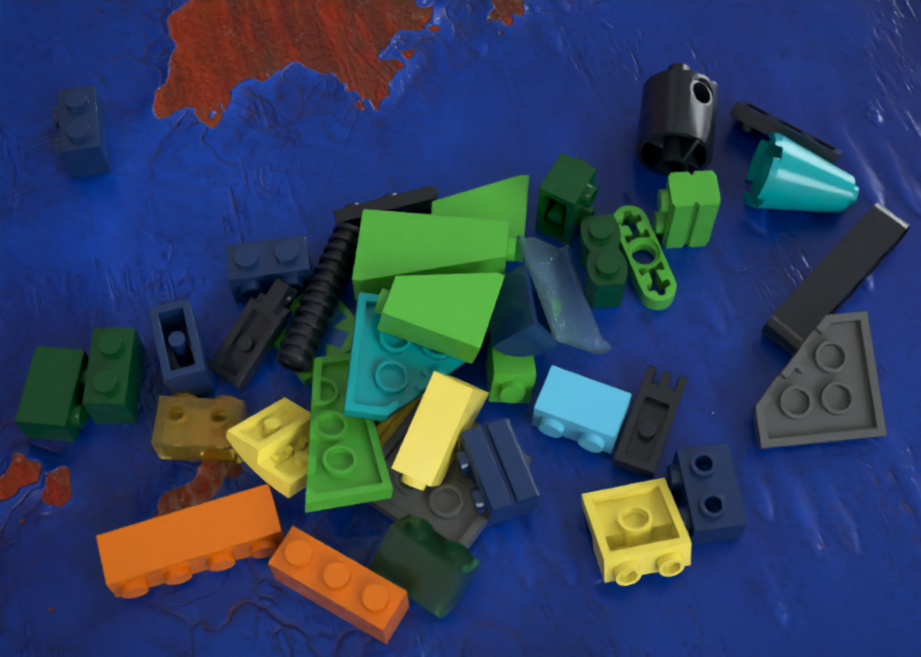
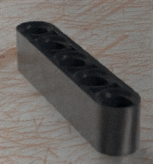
M877 202L779 306L764 325L762 333L793 355L822 317L836 314L897 247L909 231L911 225Z

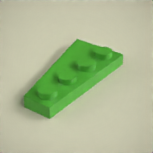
M350 353L314 358L305 513L392 498L393 487L374 420L343 416Z

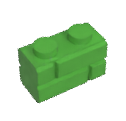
M713 170L694 171L693 175H690L689 172L670 173L665 189L658 190V211L653 212V230L655 234L661 235L662 245L665 249L683 248L684 244H687L688 247L706 246L709 242L721 202L717 176Z

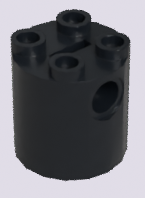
M673 63L668 66L667 70L651 76L643 84L635 152L641 165L652 172L669 176L670 173L689 172L690 175H693L694 171H703L711 164L719 89L715 81L690 70V67L684 63Z

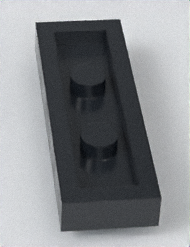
M746 100L736 102L729 115L739 120L737 126L746 132L757 135L758 131L766 135L769 131L780 133L835 166L844 153L841 149Z

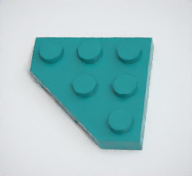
M359 292L343 416L387 421L425 393L434 371L449 375L466 362L377 330L381 315L375 313L374 309L379 295Z

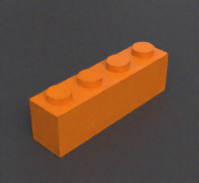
M269 484L96 536L106 585L117 598L123 597L125 599L140 597L146 594L149 588L160 584H182L189 581L193 574L205 570L218 572L229 569L235 565V561L250 556L253 558L271 556L285 538Z

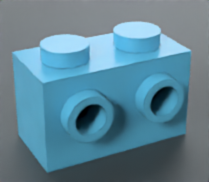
M552 365L534 406L532 425L538 427L547 436L554 438L563 436L577 441L582 448L596 453L604 451L611 454L626 417L632 394Z

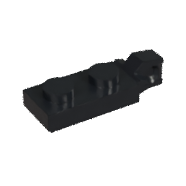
M277 278L266 295L260 293L255 300L251 298L209 362L208 368L238 389L244 391L287 325V320H289L292 314L288 309L298 291Z

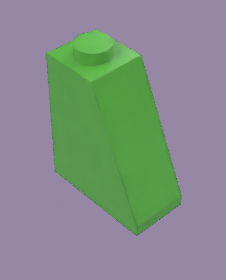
M529 175L515 176L432 201L431 215L510 221L509 237L516 238L515 261L523 262Z
M492 272L396 276L391 290L382 288L374 312L381 315L377 330L473 364L481 348L505 275Z

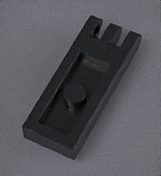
M426 186L399 194L389 193L379 199L364 203H350L343 208L333 210L335 224L341 222L350 223L360 228L363 209L431 215L432 201L438 200V191L434 186Z
M652 365L647 367L612 464L650 479L654 477L688 381L687 377L680 375L675 389L670 388L668 384L672 372L664 370L660 383L653 382L657 367Z

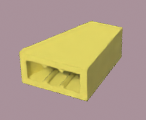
M433 372L391 467L403 474L400 479L402 482L423 491L426 485L430 487L440 486L455 458L454 451L460 449L459 435L471 429L489 392L451 375Z

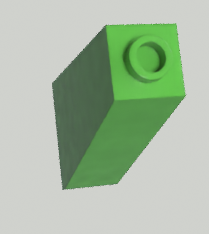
M363 209L352 276L355 300H357L359 292L380 295L382 288L391 290L396 276L492 272L505 275L506 262L515 261L516 238L509 237L510 221Z

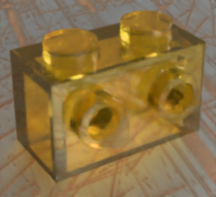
M176 393L173 397L159 396L151 441L160 459L243 463V459L227 440L226 432L228 429L249 418L244 400H238L229 395H219L215 399L197 398L188 393Z

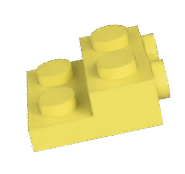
M665 477L581 494L582 508L593 537V551L604 583L616 581L619 585L628 586L636 583L641 578V575L659 572L662 576L671 577L682 572L685 566L691 565L692 542Z

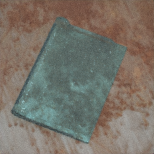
M516 236L555 341L598 355L608 352L611 349L608 341H603L570 258L573 254L572 248L570 246L558 248L534 237Z

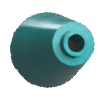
M769 131L767 133L770 138L769 142L761 140L758 144L746 176V180L752 181L751 192L744 190L743 197L746 205L761 209L843 213L847 207L851 208L855 204L859 188L855 185V178L780 133Z

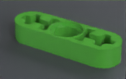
M632 205L620 207L613 215L619 224L621 232L619 249L626 259L628 273L641 303L649 309H666L674 300L677 284L648 217L639 207ZM623 221H628L630 225H636V239L632 240V232L628 225L622 226ZM638 250H645L653 255L654 261L649 264H640L633 259L632 254ZM655 274L654 281L658 289H665L663 295H659L657 291H650L652 285L651 275Z

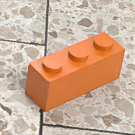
M294 526L291 527L268 562L271 572L277 581L385 644L388 643L410 607L406 590Z

